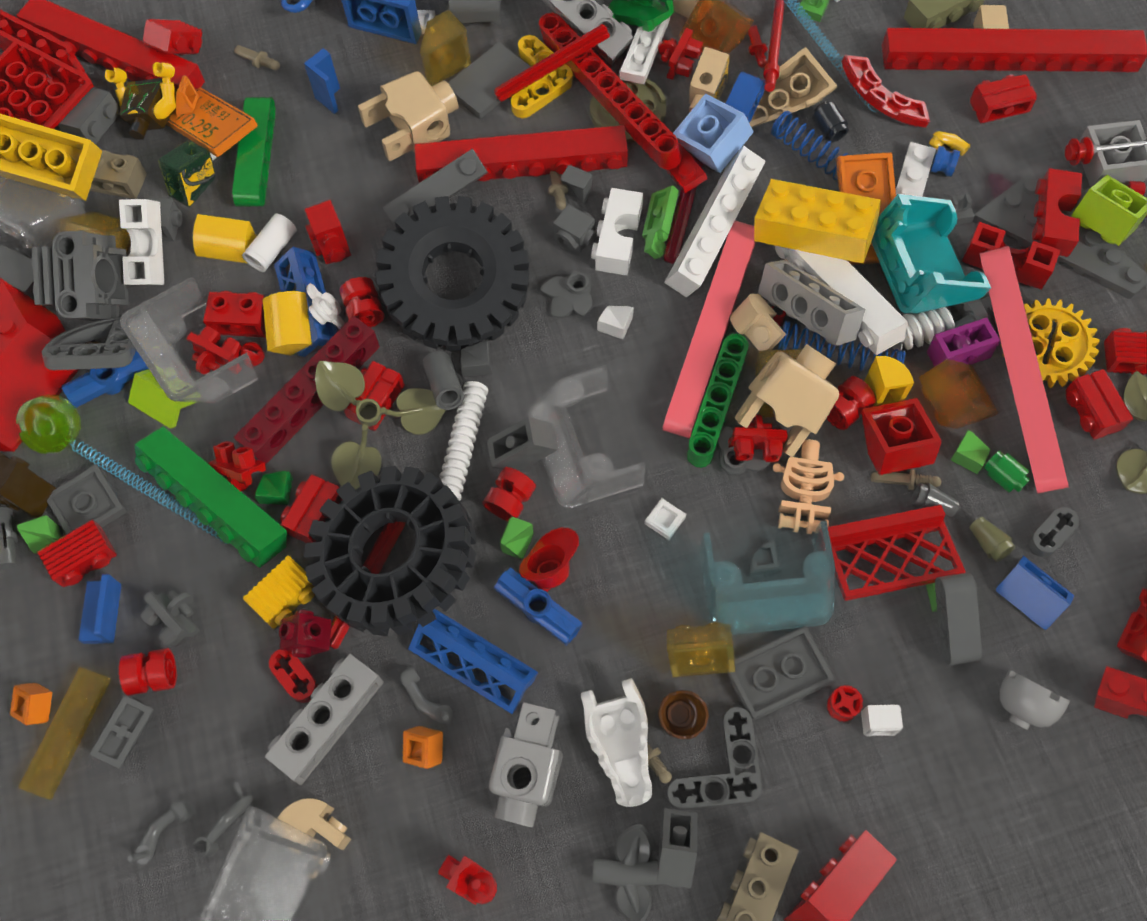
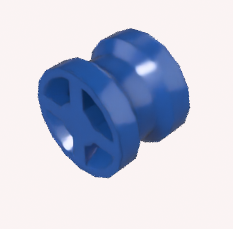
M938 146L930 172L937 173L940 171L944 172L946 176L952 177L960 151H947L945 147Z

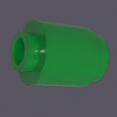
M1000 450L983 467L988 471L987 475L1008 493L1013 489L1019 493L1031 480L1026 476L1030 471L1009 453L1004 454Z

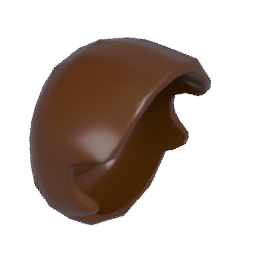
M688 690L670 692L661 701L658 711L661 727L670 736L677 739H693L706 728L709 718L706 703L698 694Z

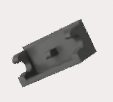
M124 695L89 755L120 769L154 709Z

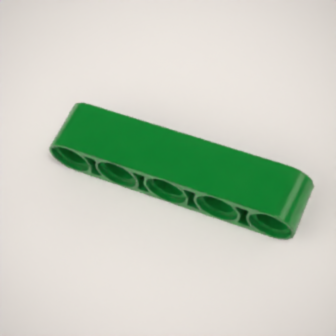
M246 97L243 112L253 117L258 126L239 141L232 194L236 207H260L265 205L276 107L273 97Z
M730 334L724 339L696 419L687 451V459L695 467H706L713 459L748 351V341L740 334ZM729 350H737L739 353L734 354L731 353ZM727 373V374L731 375L732 377H731V378H725V377L721 376L720 374ZM718 397L723 399L724 402L718 403L713 401L712 398ZM712 422L716 426L713 428L706 427L703 423ZM704 447L708 452L699 453L694 448Z

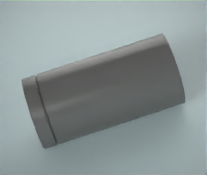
M435 351L428 354L423 360V367L437 406L443 410L457 408L464 400V393L450 356L443 351Z

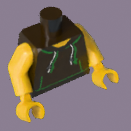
M155 62L153 64L154 75L162 78L127 82L126 87L124 83L127 80V74L124 70L114 67V71H105L106 80L116 84L117 89H115L120 104V116L131 126L129 134L135 139L143 140L147 130L164 128L176 108L177 90L174 88V82L170 80L175 74V69L169 63Z

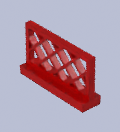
M942 505L824 528L820 544L823 552L828 554L844 601L935 583L937 577L966 573L945 525L944 518L946 514ZM938 531L942 543L938 547L924 540L925 534ZM905 538L915 544L909 553L895 546V541ZM876 544L884 548L885 551L879 559L865 552L864 550L867 545ZM918 546L935 553L930 563L913 555ZM847 550L856 556L849 565L838 559L836 551ZM889 551L906 559L900 569L884 561ZM938 556H941L951 561L954 569L945 571L935 566L934 563ZM860 557L876 565L871 575L854 567ZM909 561L926 569L922 576L917 577L904 570ZM879 568L896 575L893 582L884 583L874 576ZM850 573L866 581L863 588L849 589L846 580Z

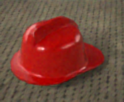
M561 527L543 535L519 566L521 577L532 581L538 589L546 592L564 583L570 573L569 561L579 546V537L576 531Z

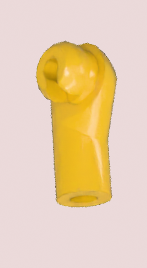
M937 131L932 134L933 138L929 140V145L936 148V150L938 146L945 144L952 150L960 151L961 156L970 148V144L956 134Z

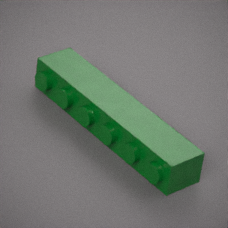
M164 426L134 444L135 463L142 472H148L152 475L163 490L168 489L174 494L180 505L185 508L189 507L196 513L197 518L202 524L210 525L223 542L232 544L245 561H251L258 568H261L286 548L287 530Z

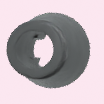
M919 483L913 491L910 502L916 509L942 505L945 516L953 517L959 507L958 500H955L930 483Z

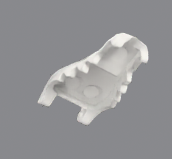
M630 678L622 681L625 696L597 703L592 690L581 693L587 739L592 751L599 757V764L602 766L606 776L611 779L616 802L626 807L641 805L649 801L652 796V784L648 772L647 715L641 695L633 679Z

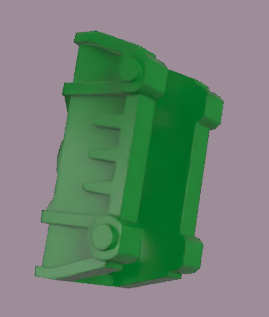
M613 0L608 6L613 12L612 17L618 23L622 21L625 24L643 27V31L647 32L654 30L656 26L674 13L673 0H660L665 2V6H662L657 0Z

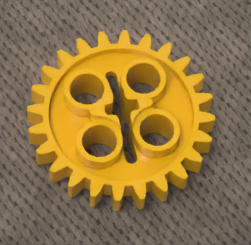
M1047 298L1043 306L1038 300H1035L1032 308L1026 303L1024 308L1034 348L1038 354L1036 356L1042 380L1047 381L1049 388L1054 386L1056 380L1064 387L1068 379L1072 382L1079 375L1084 376L1089 370L1088 368L1092 367L1095 362L1093 358L1099 353V350L1094 347L1098 345L1100 339L1093 338L1097 328H1088L1092 319H1081L1083 310L1074 313L1072 312L1074 304L1071 303L1067 308H1063L1062 300H1059L1055 306L1052 305L1050 298ZM1054 321L1056 322V329L1050 343L1052 348L1047 355V364H1043V357L1049 343L1047 338L1051 333L1052 322ZM1033 324L1040 325L1043 330L1036 329ZM1062 331L1069 332L1072 337L1064 335ZM1056 356L1064 357L1067 362L1059 361Z

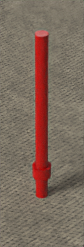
M775 0L768 62L764 67L763 73L765 79L764 88L768 92L774 91L776 80L779 78L780 67L778 65L785 5L784 0Z

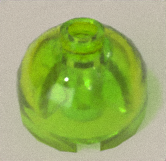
M47 394L28 400L20 407L16 417V424L20 423L22 431L19 433L21 440L30 449L42 454L49 452L57 453L66 449L78 438L81 430V417L77 408L70 401L59 395Z

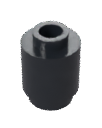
M823 102L815 108L812 119L826 139L836 142L849 132L848 122L834 102Z

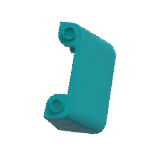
M897 194L878 217V224L871 243L898 308L903 313L917 314L978 300L991 289L990 283L983 272L971 271L965 276L947 237L957 224V214L951 200Z

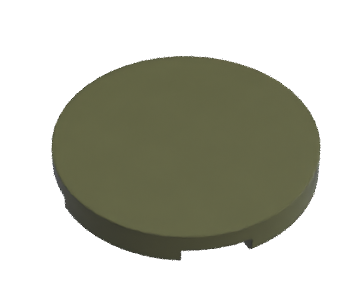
M646 79L644 85L622 80L664 123L666 117V98L659 86L649 79ZM592 96L590 117L596 128L620 126L611 114ZM625 130L627 142H635Z

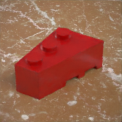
M867 830L863 831L856 838L852 834L849 835L838 848L842 852L837 859L831 857L819 871L822 874L817 882L813 880L800 894L802 899L784 920L850 921L897 859Z

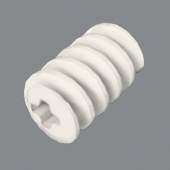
M946 307L917 314H904L903 317L908 321L905 339L892 347L894 350H902L903 343L904 347L910 350L913 347V342L917 347H921L924 340L927 344H930L935 334L955 328L952 315Z

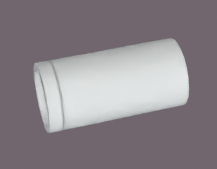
M274 214L242 254L244 260L256 270L265 272L296 233L295 225L283 215Z

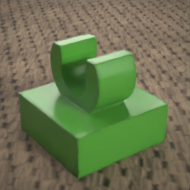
M802 0L798 11L801 8L802 10L805 9L804 14L808 13L807 17L810 16L811 20L820 22L829 0Z

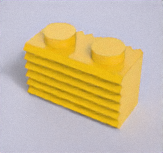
M288 555L262 581L258 582L257 586H254L247 595H244L243 599L274 630L278 625L281 626L282 619L292 616V611L301 603L304 605L315 596L312 591L314 586L308 581L306 571Z

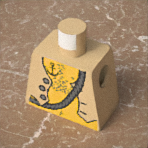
M704 47L690 83L689 104L691 105L689 112H691L705 93L717 100L720 99L728 79L729 54Z

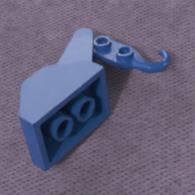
M281 0V6L288 12L298 13L304 11L313 0H300L296 4H288L287 0ZM341 0L350 28L417 44L422 34L415 0Z

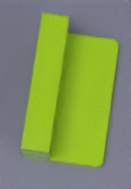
M154 367L134 374L128 402L171 429L177 425L180 409L195 404L198 393Z

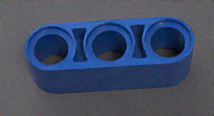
M741 72L725 103L743 112L749 124L765 91V80Z

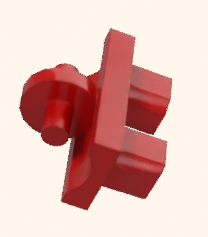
M685 28L678 44L674 38L661 41L658 52L662 56V61L667 62L669 60L670 66L666 78L674 80L676 74L689 78L695 61L685 56L698 59L703 47V42L692 38L693 30Z
M206 326L198 335L190 332L187 336V341L193 343V350L196 352L193 354L192 360L196 362L197 372L203 375L211 370L217 372L220 369V365L235 373L240 367L237 358L242 348L237 340L228 337L220 347L216 344L221 339V335L209 326Z
M756 414L747 428L743 426L734 427L733 435L728 439V447H734L736 460L739 461L752 460L754 449H763L764 461L778 462L782 456L783 445L788 438L787 430L772 429L771 423H763L762 415Z
M224 441L215 445L213 449L216 459L208 462L219 474L227 476V480L240 491H244L251 485L253 472L266 471L265 462L254 458L253 448L245 446L235 449L234 443L230 441Z
M450 855L446 857L438 871L439 875L449 880L446 888L474 905L477 903L486 904L495 897L497 883L492 877V873L466 856L462 858L461 862Z

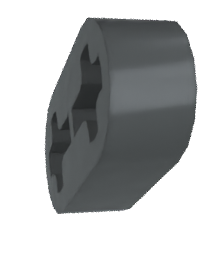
M1060 507L1054 510L1028 540L1029 548L1033 554L1039 557H1049L1058 550L1079 525L1078 515L1074 510L1067 507ZM1061 518H1065L1067 520L1066 524L1058 530L1055 526ZM1049 534L1052 539L1045 547L1041 546V540Z

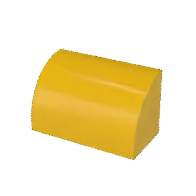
M197 214L193 229L194 252L199 257L247 263L242 254L257 236L250 221Z
M285 291L263 298L268 351L291 356L312 345L305 292Z
M875 356L864 380L876 396L874 406L904 401L914 384L908 368L900 361L887 356Z

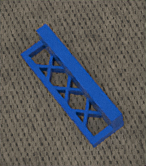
M293 246L274 264L281 292L293 291L294 285H296V291L306 293L312 345L298 352V356L306 357L318 345L324 346L337 333L336 325L332 322H326L324 325L319 323L310 313L309 307L312 305V299L306 291L307 285L309 283L313 284L322 294L326 290L315 253ZM290 264V269L287 277L285 267Z
M434 609L433 613L436 620L424 627L418 624L408 650L513 714L525 690L535 681L538 672ZM424 634L433 640L435 650L430 651L420 645ZM454 652L457 654L462 665L456 667L449 663L446 653ZM479 668L483 670L488 682L481 683L476 680L472 669ZM505 684L516 691L512 701L501 695L498 685Z

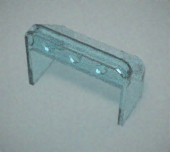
M820 521L812 537L815 552L809 554L804 560V577L744 584L741 571L734 563L728 561L714 562L710 533H703L699 550L712 628L719 634L733 635L800 628L805 625L807 627L820 626L827 623L834 613L835 562L827 522Z

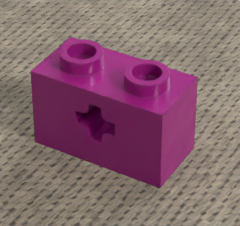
M986 317L935 334L927 354L938 374L942 375L991 358L1000 339Z

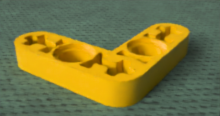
M533 35L523 36L518 42L519 56L530 66L553 54L541 40ZM564 64L514 94L511 98L512 113L518 118H527L569 90L573 84L571 68ZM545 88L549 92L545 95H539L536 93V90Z

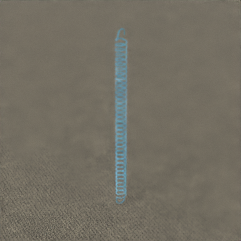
M790 4V6L788 7L790 10H792V13H795L794 15L796 16V13H798L799 11L793 12V10H795L796 8L793 7L791 9L790 7L793 5ZM798 14V16H796V17H797L798 20H800V23H802V26H804L803 23H806L807 21L801 22L802 19H801V18H800V19L798 18V17L801 16V15ZM806 29L808 30V33H810V36L813 37V40H816V43H818V46L821 47V50H824V53L827 57H829V60H832V64H834V66L837 67V70L840 71V74H843L842 77H844L845 71L841 73V70L844 69H838V67L842 66L841 62L838 66L835 65L836 63H838L837 61L840 59L838 58L839 55L836 54L833 57V59H830V57L833 56L832 53L830 54V56L827 55V53H830L834 50V47H831L830 49L832 50H828L826 53L825 50L828 48L825 47L824 49H822V47L826 44H822V46H820L819 43H822L823 41L817 42L818 39H814V37L818 34H814L812 36L811 33H814L815 31L809 32L810 29ZM850 84L851 88H853V91H855L856 94L859 95V98L862 99V102L866 103L867 101H863V97H860V94H858L857 91L854 90L855 88L852 87V84ZM864 103V105H866V106L868 105V108H869L871 111H873V112H878V111H879V110H877V111L872 110V109L869 107V105H870L869 103H868V104H865V103Z
M68 437V442L74 452L81 454L82 457L89 459L94 464H98L102 469L115 475V477H119L120 480L128 483V485H132L133 488L140 490L141 493H145L146 496L158 501L159 504L162 503L163 506H167L168 509H171L173 512L175 511L176 514H180L181 517L189 520V522H193L199 528L202 527V530H206L212 536L220 538L216 536L217 532L212 534L213 528H211V532L207 531L211 526L208 527L207 525L206 529H203V526H205L203 524L199 526L198 524L201 522H199L198 518L195 519L196 514L193 513L190 517L193 511L186 518L185 514L189 507L186 509L184 516L181 515L183 506L180 505L177 509L180 503L177 504L175 510H172V505L177 499L173 501L174 497L171 496L169 498V493L166 495L165 491L160 493V488L156 490V486L152 487V483L148 484L147 480L143 482V478L139 479V475L135 476V473L130 474L131 471H126V467L122 468V465H119L121 468L116 473L119 467L117 462L109 461V457L105 458V455H101V452H97L96 449L88 448V444L84 445V442L78 444L79 446L83 443L79 450L78 446L74 450L73 447L75 448L76 440ZM69 438L74 440L73 445L70 443ZM87 445L86 450L82 452V449ZM96 451L95 454L90 458L92 452ZM100 453L99 457L96 460H94L96 455ZM129 471V474H128L129 477H128L127 481H125L124 479L127 478V477H125V475H126V473Z

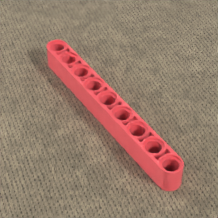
M734 221L728 233L671 399L662 431L689 439L691 437L730 322V315L733 313L756 241H754L753 225Z
M1006 246L980 253L983 271L991 286L988 292L1037 494L1069 488L1010 248Z

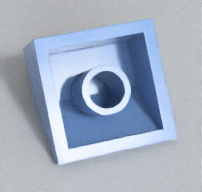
M705 93L673 134L678 139V142L701 163L721 173L753 134V130L743 112Z

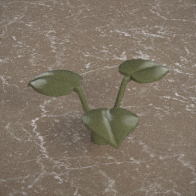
M319 361L317 364L315 384L322 403L333 411L341 412L351 402L354 406H357L356 414L359 422L363 424L361 444L359 445L352 441L345 442L338 446L332 455V469L341 487L349 482L356 490L360 487L359 475L371 470L376 476L378 475L382 464L380 452L376 448L365 446L368 427L376 425L380 421L382 414L394 417L401 416V424L406 431L414 435H423L431 432L439 424L446 410L440 409L437 406L432 391L423 388H411L403 391L396 401L397 407L400 410L398 412L388 410L385 407L380 408L379 404L373 399L356 400L355 398L360 397L365 389V380L359 369L346 363Z
M1136 371L1125 387L1123 402L1132 417L1139 421H1147V377ZM1142 449L1127 450L1121 454L1116 464V472L1123 488L1130 492L1147 494V452Z

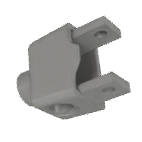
M523 702L514 739L509 728L505 729L504 735L500 738L489 782L490 791L493 794L499 795L494 818L533 828L538 806L546 807L551 803L563 754L559 750L552 748L559 721V716L555 715L556 710ZM535 719H539V722L533 726L532 722ZM521 768H529L531 772L529 785L523 789H517L513 782L515 773Z

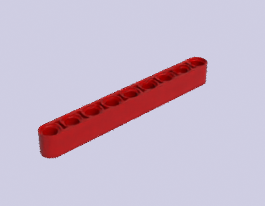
M546 13L539 19L543 41L553 53L580 37L557 13ZM592 49L566 63L571 68L573 75L620 125L625 126L626 132L659 167L670 170L680 164L681 155L676 136Z

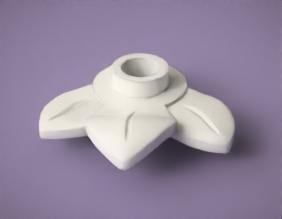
M309 283L306 291L312 299V305L309 307L312 316L323 325L326 322H332L341 329L346 323L339 315L341 307L338 301L330 293H320L313 284Z

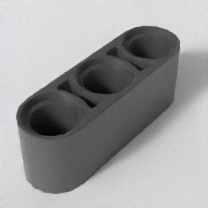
M970 573L937 577L935 580L940 648L943 660L947 666L979 662L982 658L975 580Z

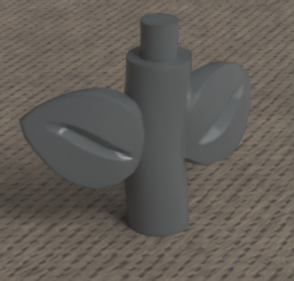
M640 824L625 829L617 838L615 857L618 861L594 858L593 883L617 886L614 901L618 911L628 921L646 920L652 903V894L648 886L660 885V883H657L658 860L650 861L653 850L651 838L644 826Z

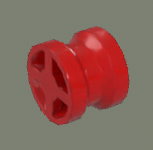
M847 685L835 689L827 700L828 713L839 722L851 721L860 713L863 707V698L860 692L854 687Z

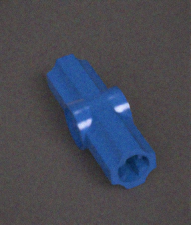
M139 346L129 365L120 368L91 369L90 372L62 385V390L75 409L104 393L108 395L119 393L124 388L125 383L134 378L135 373L151 369L153 366L142 347Z
M512 568L505 571L494 586L495 591L525 613L531 622L539 624L565 646L572 642L583 626L582 622L553 601L546 591L535 587ZM536 601H542L547 605L540 612L530 609L531 604Z

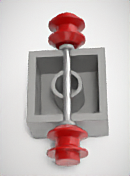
M1140 120L1087 126L1079 141L1076 138H1072L1065 147V158L1072 166L1078 165L1081 160L1090 187L1107 174L1124 185H1129L1130 181L1144 182L1147 178V137Z

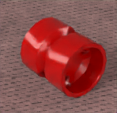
M356 277L341 285L339 291L343 305L346 307L348 321L355 316L370 328L377 326L383 321L385 317L384 311L378 299L375 283L371 278Z
M856 376L848 377L838 386L839 397L826 418L834 427L840 430H847L858 420L859 415H862V409L873 407L876 403V396L866 382Z
M504 467L495 480L497 487H492L489 490L482 504L490 513L508 522L512 516L515 518L520 516L524 509L522 502L529 501L536 489V484L524 473L511 467Z
M171 649L152 650L148 652L147 656L142 652L121 656L119 661V680L125 695L143 694L148 692L149 688L155 692L173 689L176 685L177 668Z

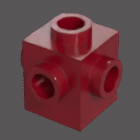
M308 610L296 611L295 615L282 619L279 629V637L281 639L280 650L292 652V656L298 658H308L330 650L332 619L314 616V612Z

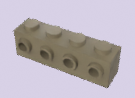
M102 150L89 191L137 199L147 173L139 158L129 154L119 155Z
M762 832L756 836V839L750 837L742 855L747 858L743 871L736 870L730 885V889L735 892L730 904L724 901L717 921H772L799 850Z

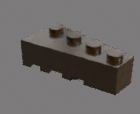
M0 453V503L17 512L21 509L30 517H41L49 505L47 500L53 490L57 488L29 470L30 464L16 456H12L9 459L6 455Z

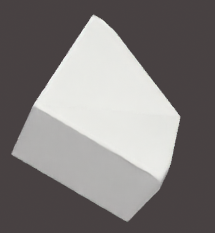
M607 306L597 321V331L624 339L633 318V307Z
M867 705L861 711L863 735L895 736L903 729L899 705Z

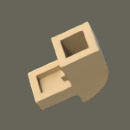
M750 294L730 315L731 323L739 334H745L762 355L768 354L786 335L773 320L777 313L760 294Z
M302 799L290 804L268 830L292 850L299 853L303 852L317 832L342 850L351 841V838L344 834L347 830L344 824L333 816L329 821L326 820L334 808L317 799Z

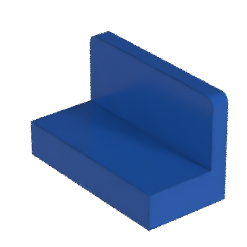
M323 48L307 60L304 66L315 99L335 114L339 110L334 93L340 89L331 55Z
M1025 556L1016 563L1012 571L996 587L997 593L1044 630L1048 629L1070 606L1075 596Z
M102 574L101 581H87L78 640L83 644L114 643L122 584L110 574Z

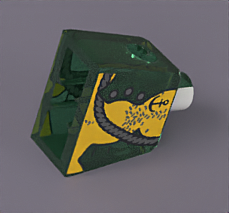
M186 141L162 156L158 161L169 196L188 207L192 206L214 181L216 175L212 161L217 157L192 141Z

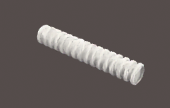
M468 381L463 385L464 400L457 408L458 414L455 416V423L452 426L453 431L450 434L451 439L448 441L450 447L446 449V454L448 455L444 457L443 472L439 476L442 483L451 489L459 501L461 500L460 493L464 489L462 485L466 481L464 476L468 474L466 468L470 466L469 460L472 458L471 452L474 450L473 443L476 442L475 435L478 434L477 427L480 426L479 419L482 418L481 411L484 410L483 403L486 402V395L488 394V388L476 381Z

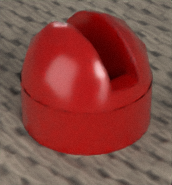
M255 342L243 344L240 350V356L248 366H257L264 360V351Z

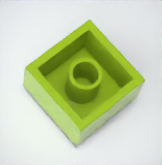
M1107 174L1088 190L1071 216L1080 219V226L1096 231L1104 241L1119 246L1137 229L1147 215V198Z

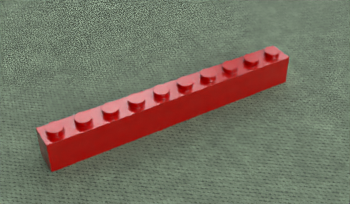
M887 28L882 43L884 69L1138 72L1147 58V43L1144 30Z

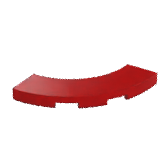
M849 55L843 57L841 63L847 78L855 90L870 105L897 121L917 127H927L930 119L924 101L914 100L896 91L891 93L881 84L882 80L873 70L868 57Z

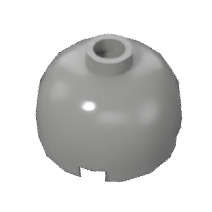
M1010 669L1003 679L1000 688L1001 704L1005 710L1012 714L1009 720L1028 730L1030 724L1040 728L1053 725L1061 718L1070 703L1064 697L1053 693Z

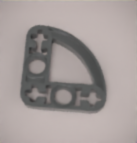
M135 317L109 318L86 323L67 330L52 339L42 350L44 365L50 370L101 369L127 366L134 358L142 335L139 319ZM107 337L105 343L84 344L95 339Z

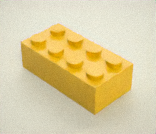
M0 114V176L86 201L102 150L89 139Z
M771 179L754 218V241L864 264L878 224L881 200Z

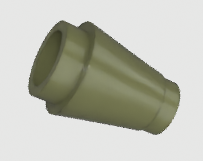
M984 517L976 519L969 527L987 557L993 558L996 562L1003 560L1015 548V545L1011 542L1012 537Z

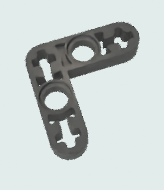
M742 707L730 708L722 719L729 774L674 780L667 790V800L673 808L684 811L753 803L759 798L762 792V782L753 722L747 710ZM734 715H738L739 720H745L746 724L741 726L740 733L741 738L747 735L749 740L739 739L734 742L730 741V737L735 738L737 736L735 726L728 723L732 721ZM743 746L750 751L751 759L748 763L739 764L734 760L733 750L736 747ZM743 779H747L749 785L755 786V790L751 791L750 797H746L744 791H736L732 793L734 799H728L729 786L726 780H732L731 787L741 786ZM716 782L721 785L723 796L720 800L714 801L706 796L705 787L708 783ZM695 783L700 784L699 796L702 802L696 803L697 795L688 796L684 804L680 803L679 798H673V793L677 792L678 786H683L684 791L688 792L695 791Z

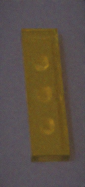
M79 667L18 787L19 789L52 800L111 681L110 678Z

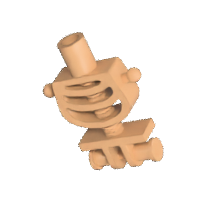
M808 439L803 442L801 458L789 457L786 467L781 466L779 463H775L772 467L774 472L783 473L781 480L782 491L789 497L799 500V503L781 501L779 506V512H781L778 521L779 529L782 527L791 528L793 532L798 533L799 527L806 528V534H812V532L823 533L824 528L829 527V520L819 521L814 520V517L828 519L831 507L812 505V502L828 498L834 487V480L842 481L844 474L842 472L833 474L832 463L818 461L820 443L816 440ZM825 487V489H823V490H821V491H813V490H818V489H822V488ZM784 513L794 514V517L785 516ZM801 515L807 516V521H801Z

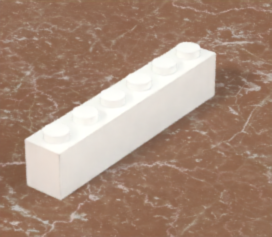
M745 146L735 154L723 171L664 283L685 297H688L702 285L766 162L764 159Z
M775 246L776 253L780 258H784L866 309L857 336L862 345L869 347L875 355L905 339L908 321L847 260Z

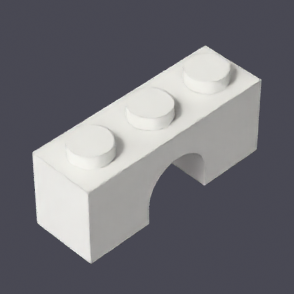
M611 188L609 198H604L602 214H605L604 221L599 220L597 236L600 238L598 243H593L591 259H595V270L628 275L633 250V238L621 236L617 232L623 229L638 230L642 212L643 193Z
M148 199L119 200L120 226L128 231L131 239L130 254L122 256L124 285H164L160 202Z

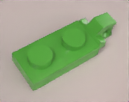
M673 185L651 195L642 237L645 239L644 252L648 253L653 259L662 257L666 248L664 241L668 239L679 192Z

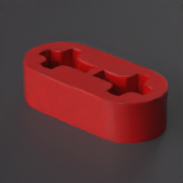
M280 649L275 651L269 659V668L273 675L295 701L300 703L311 701V694L318 686L315 678L298 657L292 656V652ZM283 657L289 660L288 664L293 670L290 674L283 668H279L281 666L279 660ZM298 677L303 683H308L306 686L308 692L305 694L300 691L297 692L299 688L294 680Z

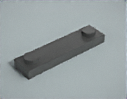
M472 148L385 205L383 209L395 226L394 221L403 212L409 217L414 214L412 206L426 201L428 207L434 206L436 197L448 196L451 198L488 172Z

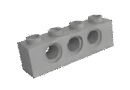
M542 0L580 37L601 24L612 30L610 37L594 46L593 49L611 65L632 43V30L624 22L618 23L612 17L613 12L605 4L600 6L595 0H572L569 2L564 0ZM588 9L594 15L590 19H583L580 16L581 11Z
M787 260L765 263L758 294L767 299L769 304L779 307L789 317L797 319L806 325L808 330L817 332L832 345H842L843 343L856 340L866 309Z
M350 653L345 659L341 658L334 665L331 671L332 675L326 683H321L314 689L310 697L312 700L304 709H299L292 716L289 722L290 726L285 733L276 736L268 746L269 752L265 758L300 785L304 783L384 683L379 675ZM351 685V691L348 696L344 698L337 697V692L341 686ZM323 710H330L328 721L323 724H317L318 714ZM301 736H308L309 742L306 748L297 751L295 748L296 741Z

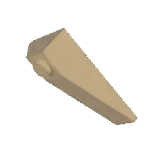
M806 47L780 66L779 78L776 80L775 89L772 92L764 91L751 119V128L777 119L785 111L793 113L815 105L837 88L835 82Z

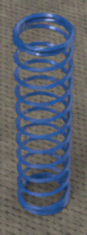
M789 111L783 112L774 122L771 128V135L776 137V139L783 138L785 145L792 144L793 151L800 150V156L802 157L808 155L809 162L816 161L817 168L824 167L825 174L833 173V180H838V178H835L837 165L830 172H827L826 169L840 148L836 147L826 163L819 166V159L829 149L831 141H828L823 146L817 158L810 160L811 153L820 144L823 135L817 137L808 153L802 154V148L810 141L815 133V129L810 130L801 146L795 149L794 142L805 131L807 124H802L793 140L787 143L785 141L786 136L797 125L798 117L794 118L790 123L792 113ZM787 116L785 122H784L783 125L780 127L782 121H783L784 118ZM786 129L785 134L782 137H778Z
M785 321L782 330L786 335L779 342L777 349L778 351H785L795 329L792 349L794 355L805 332V345H808L809 330L806 327L804 328L796 345L798 325L796 323L793 325L787 338L790 322ZM814 332L811 338V341L809 343L810 347L812 346V343L815 339L817 332ZM817 334L816 350L821 353L826 338L823 339L819 348L820 334ZM851 341L849 369L852 367L858 350L862 345L861 342L858 344L853 355L854 341ZM850 342L846 343L843 352L842 345L839 346L838 366L841 364ZM828 343L826 357L831 359L836 345H833L830 351V343ZM865 346L862 348L860 372L863 370L871 351L868 349L865 355ZM888 349L885 350V356H887V357H888ZM895 349L890 357L893 358L897 351L896 360L904 364L906 352Z

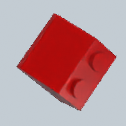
M918 398L862 409L861 414L867 452L879 475L935 463L942 440Z

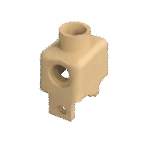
M418 71L381 85L382 94L358 105L362 123L366 128L389 117L398 129V132L382 139L385 155L389 162L412 150L415 153V144L441 142L450 135L448 114L459 108L456 96L447 81L443 80L431 86L422 73Z
M807 344L796 359H793L784 352H776L748 387L752 392L734 418L740 425L747 428L764 402L769 404L775 412L776 421L787 428L793 426L782 449L793 458L810 432L817 434L839 397V390L826 380L836 363Z

